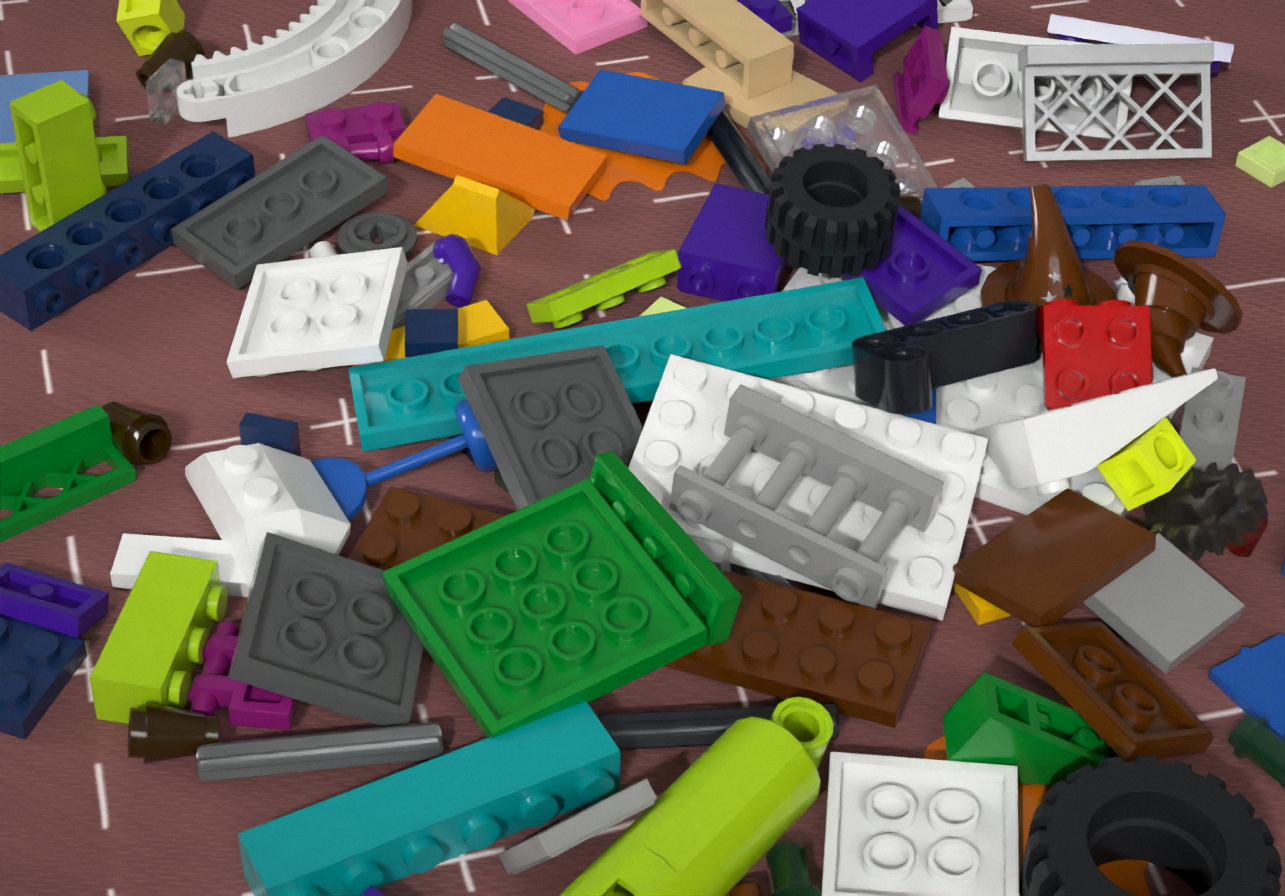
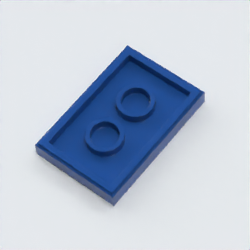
M600 69L558 126L560 138L570 142L686 164L726 106L724 92Z

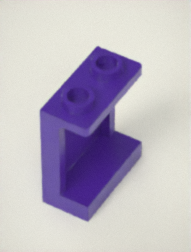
M809 0L796 9L799 40L802 45L861 83L873 74L872 53L914 24L921 28H924V26L932 29L938 28L937 0Z
M715 183L679 249L678 261L682 268L678 269L677 289L680 292L723 302L777 292L778 282L788 263V258H779L773 252L774 245L768 244L766 239L765 221L767 213L765 211L769 197L768 194Z

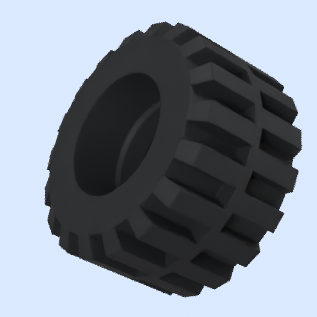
M815 144L810 150L802 147L794 151L793 157L785 156L779 161V168L774 169L765 221L766 239L768 244L774 245L773 252L779 258H788V265L793 268H805L808 270L807 274L814 276L823 273L829 274V278H841V274L847 273L852 277L862 274L863 268L871 270L878 266L879 259H885L889 253L900 203V185L895 183L896 176L893 171L883 168V161L877 157L870 158L866 156L867 152L859 148L851 150L845 148L846 145L835 144L834 147Z

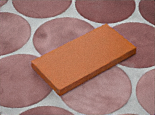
M435 94L395 141L393 147V157L454 180L456 175L499 189L534 209L567 221L606 169L608 156L439 94Z

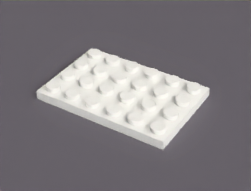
M670 354L628 468L687 534L725 543L729 561L732 564L772 575H780L787 579L830 590L701 524L687 521L679 513L669 509L674 472L679 465L703 476L729 441L730 437L724 435L729 400L739 385L742 384L944 482L935 517L925 533L904 523L878 562L888 568L879 604L943 621L955 576L953 565L958 563L989 438L899 414L888 413L869 406ZM750 449L724 487L754 501L781 462L754 449ZM801 473L774 512L805 527L831 487ZM852 498L826 537L857 552L883 512Z

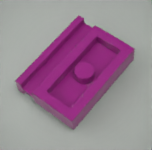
M924 26L903 59V73L896 71L893 75L899 129L914 135L919 130L917 119L919 117L926 119L934 105H940L944 101L950 87L945 64L946 53L943 50L941 32Z

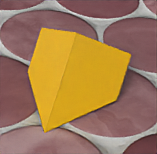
M456 175L453 185L413 226L444 237L449 234L459 235L466 239L470 246L498 255L533 218L536 209L499 189Z

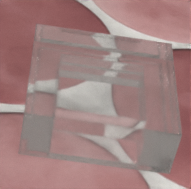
M170 58L145 82L151 121L166 125L178 113L177 88L180 84L187 81L185 63L183 61Z

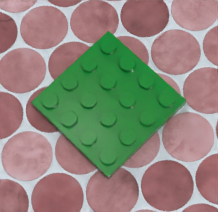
M588 478L382 572L385 590L487 738H495L580 702L587 701L589 703L708 645L707 628Z

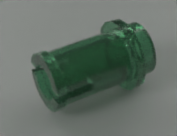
M1252 715L1246 716L1234 728L1228 739V743L1235 748L1234 756L1238 759L1248 758L1285 789V741L1269 729L1270 721L1262 717L1257 720Z
M796 842L779 843L767 852L766 862L770 870L774 889L772 896H821L816 886L811 884L806 849L804 847L800 849L799 844Z

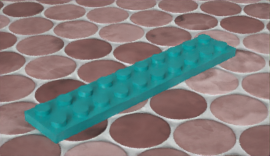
M862 277L350 367L348 371L362 451L365 452L463 434L454 410L458 402L466 399L458 376L468 365L604 345L631 403L654 400L670 354L763 379H772L853 364L852 341L866 335L887 330Z

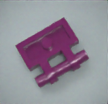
M375 102L367 106L346 109L328 108L320 112L305 114L306 130L310 142L324 135L360 160L370 161L378 159L379 164L394 162V143L406 129L398 102Z
M231 622L218 623L214 635L208 637L203 650L204 666L202 673L193 679L188 693V700L191 704L189 711L214 715V712L220 710L222 706H229L230 725L291 731L299 700L228 678L226 674L227 671H230L239 629Z

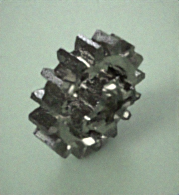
M1214 462L1210 463L1204 472L1201 469L1190 467L1187 473L1183 475V478L1169 492L1143 505L1146 516L1142 519L1147 530L1154 534L1160 533L1182 553L1185 554L1189 551L1192 553L1194 560H1200L1207 550L1209 553L1214 552L1219 556L1223 555L1224 549L1228 547V543L1242 546L1245 544L1242 537L1245 532L1258 533L1261 530L1258 520L1268 518L1269 515L1266 508L1268 500L1261 480H1256L1253 470L1247 469L1240 472L1236 463H1231L1224 470H1218L1217 464Z

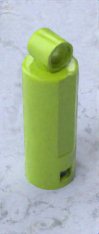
M794 697L779 703L773 712L771 720L755 716L737 720L655 801V804L649 806L559 896H725L818 798L820 777L817 769L833 734V721L829 712L812 699Z

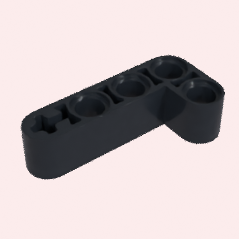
M1006 301L857 338L852 341L855 396L888 413L899 415L916 414L927 411L932 407L933 388L1035 362L1040 358L1037 305L1028 301Z

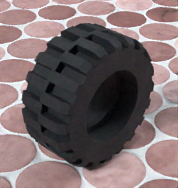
M1138 755L1133 762H1123L1122 757L1118 756L1099 761L1098 768L1094 770L1089 764L1067 775L1066 782L1062 780L1054 784L1044 795L1042 805L1036 808L1031 820L1020 874L1019 892L1021 896H1137L1115 885L1097 866L1118 860H1140L1163 867L1178 875L1193 888L1198 896H1279L1281 888L1279 878L1282 866L1280 854L1272 846L1274 837L1262 818L1253 819L1254 807L1239 792L1233 796L1226 791L1227 784L1225 781L1211 773L1204 777L1192 772L1191 764L1174 760L1173 765L1158 763L1157 756Z

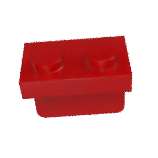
M1061 299L1048 301L1046 305H1043L1037 311L1039 339H1042L1044 406L1048 411L1066 406L1070 407L1072 406L1071 404L1110 394H1119L1121 391L1152 383L1150 306H1131V303L1125 300H1108L1100 302L1098 305H1078V301Z

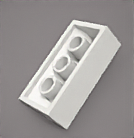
M951 27L946 62L947 78L950 80V87L944 101L940 104L939 119L1023 129L1022 71H1018V52L1027 45L1090 43ZM1124 76L1110 78L1118 84ZM1078 77L1063 78L1071 85ZM1086 77L1075 89L1094 108L1111 91L1097 77ZM1133 77L1122 88L1129 97ZM1034 78V96L1049 109L1065 91L1052 78ZM1115 95L1099 113L1119 131L1127 121L1128 107ZM1070 96L1053 112L1071 132L1088 115ZM1035 109L1036 122L1042 115ZM1047 119L1036 130L1039 132L1061 134ZM1094 119L1077 135L1079 137L1110 140L1112 138Z

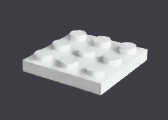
M397 247L257 264L226 361L232 377H264L275 373L302 370L316 371L321 368L367 365L373 362L384 361L408 264L403 248Z
M830 752L821 896H1019L1018 766Z

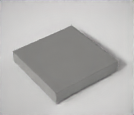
M1160 533L1156 534L1154 552L1083 602L1164 674L1170 672L1240 618L1245 604Z
M646 778L501 852L498 856L508 874H518L565 852L655 804L654 800L657 797Z

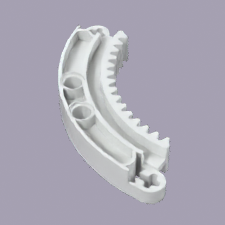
M317 0L318 6L311 5L309 7L310 14L300 15V23H288L289 31L276 30V38L263 36L262 45L250 41L247 43V50L245 51L237 47H231V55L226 56L219 51H215L212 59H206L201 54H198L194 62H191L193 79L180 84L177 88L179 114L185 120L192 122H206L226 118L228 137H234L271 128L325 107L365 82L389 60L400 45L408 29L412 14V0Z

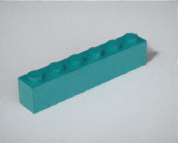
M587 701L580 702L495 738H486L238 833L243 875L254 896H361L370 886L378 889L414 873L427 872L439 863L472 850L487 848L499 839L529 827L542 826L554 817L584 805H593L609 795L619 792L620 749Z

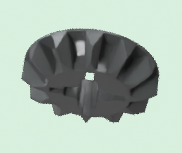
M371 212L355 216L345 222L337 234L338 249L343 254L402 247L405 257H410L414 255V248L417 243V232L413 224L402 216L387 212ZM374 236H379V241H382V243L373 244Z

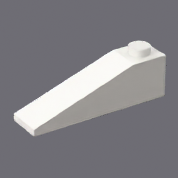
M1215 368L1124 390L1119 394H1110L1071 404L1072 406L1070 407L1066 406L978 428L974 432L975 435L989 438L986 453L1014 489L1035 486L1037 496L1046 495L1070 488L1069 477L1091 471L1216 381L1218 376Z

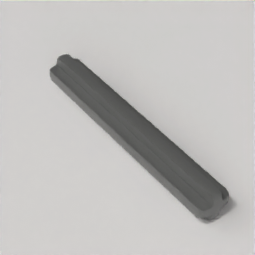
M453 23L450 28L443 30L442 35L445 36L443 45L446 48L563 113L568 114L580 98L581 92L578 88L458 23Z
M436 722L202 744L197 748L196 763L200 780L212 781L427 760L442 756L443 738L440 725Z

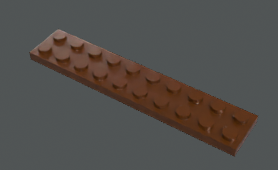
M390 486L348 559L386 571L506 515ZM724 571L722 574L742 595L728 640L711 646L709 644L664 666L784 699L803 697L812 699L819 704L831 703L836 705L840 714L896 728L928 645L931 623Z

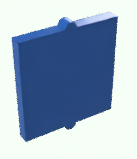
M1280 633L1251 649L1249 647H1242L1239 655L1210 669L1208 678L1278 744L1285 742V635Z

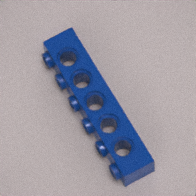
M1205 185L1050 187L1080 259L1114 258L1115 250L1118 246L1129 240L1150 242L1170 249L1183 257L1216 256L1226 213ZM1029 187L925 188L919 220L971 261L1022 259L1026 256L1028 236L1032 233Z

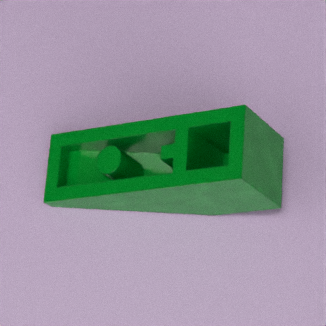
M986 672L943 715L947 761L1018 766V784L1054 785L1062 780L1066 782L1067 775L1089 764L1094 770L1098 768L1099 761L1118 757L1116 752L1075 710Z

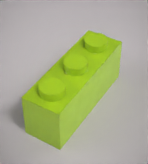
M59 80L9 102L30 221L41 232L107 193L101 179L99 163L102 161V153L95 140L93 122L96 120V112L92 102L85 94L78 93L63 80Z
M156 551L149 552L89 678L97 719L129 724L130 708H145L146 702L173 708H183L186 705L193 669L196 663L202 664L204 662L203 650L208 637H210L214 621H221L227 609L228 589L226 586H221L218 561Z

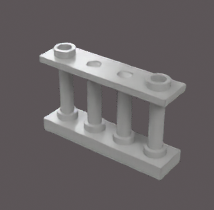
M740 384L729 400L724 435L730 437L729 441L703 476L679 465L674 472L669 509L679 513L691 523L701 524L829 588L847 601L876 609L888 571L887 567L878 563L904 523L925 533L935 517L944 482ZM750 449H754L781 462L754 501L724 487ZM801 473L831 487L805 527L774 512ZM852 498L883 512L857 552L826 537Z

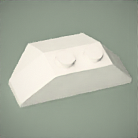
M255 443L235 445L224 450L204 453L185 466V476L220 538L225 540L249 588L260 546L267 532L339 555L350 535V522L309 459Z

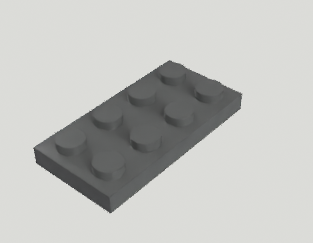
M321 135L171 229L173 242L177 247L238 290L252 281L257 264L283 261L388 193L387 177L324 135Z

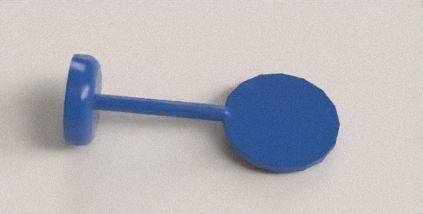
M467 398L458 402L454 410L463 433L460 436L365 474L357 464L344 458L326 457L311 461L349 522L363 508L368 496V487L464 448H469L474 463L481 472L489 473L498 469Z

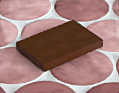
M1065 489L953 565V571L955 572L953 582L1031 627L1048 626L1055 623L1154 552L1156 534L1070 489Z
M1102 621L1025 627L1020 629L1012 643L1116 754L1122 757L1124 762H1133L1138 755L1157 756V759L1205 753L1215 737L1199 718Z

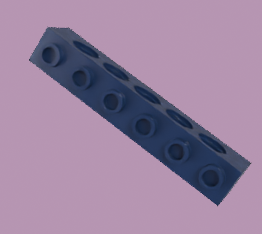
M212 131L0 255V312L26 329L33 331L174 244L171 233L173 227L255 177L253 153Z

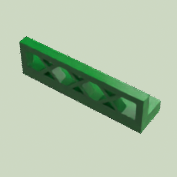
M99 404L0 446V510L13 511L11 516L0 520V543L137 481L135 468L113 445L109 416ZM104 461L113 469L100 476L83 475L86 469ZM46 487L63 488L62 493L49 499L33 497L35 492Z

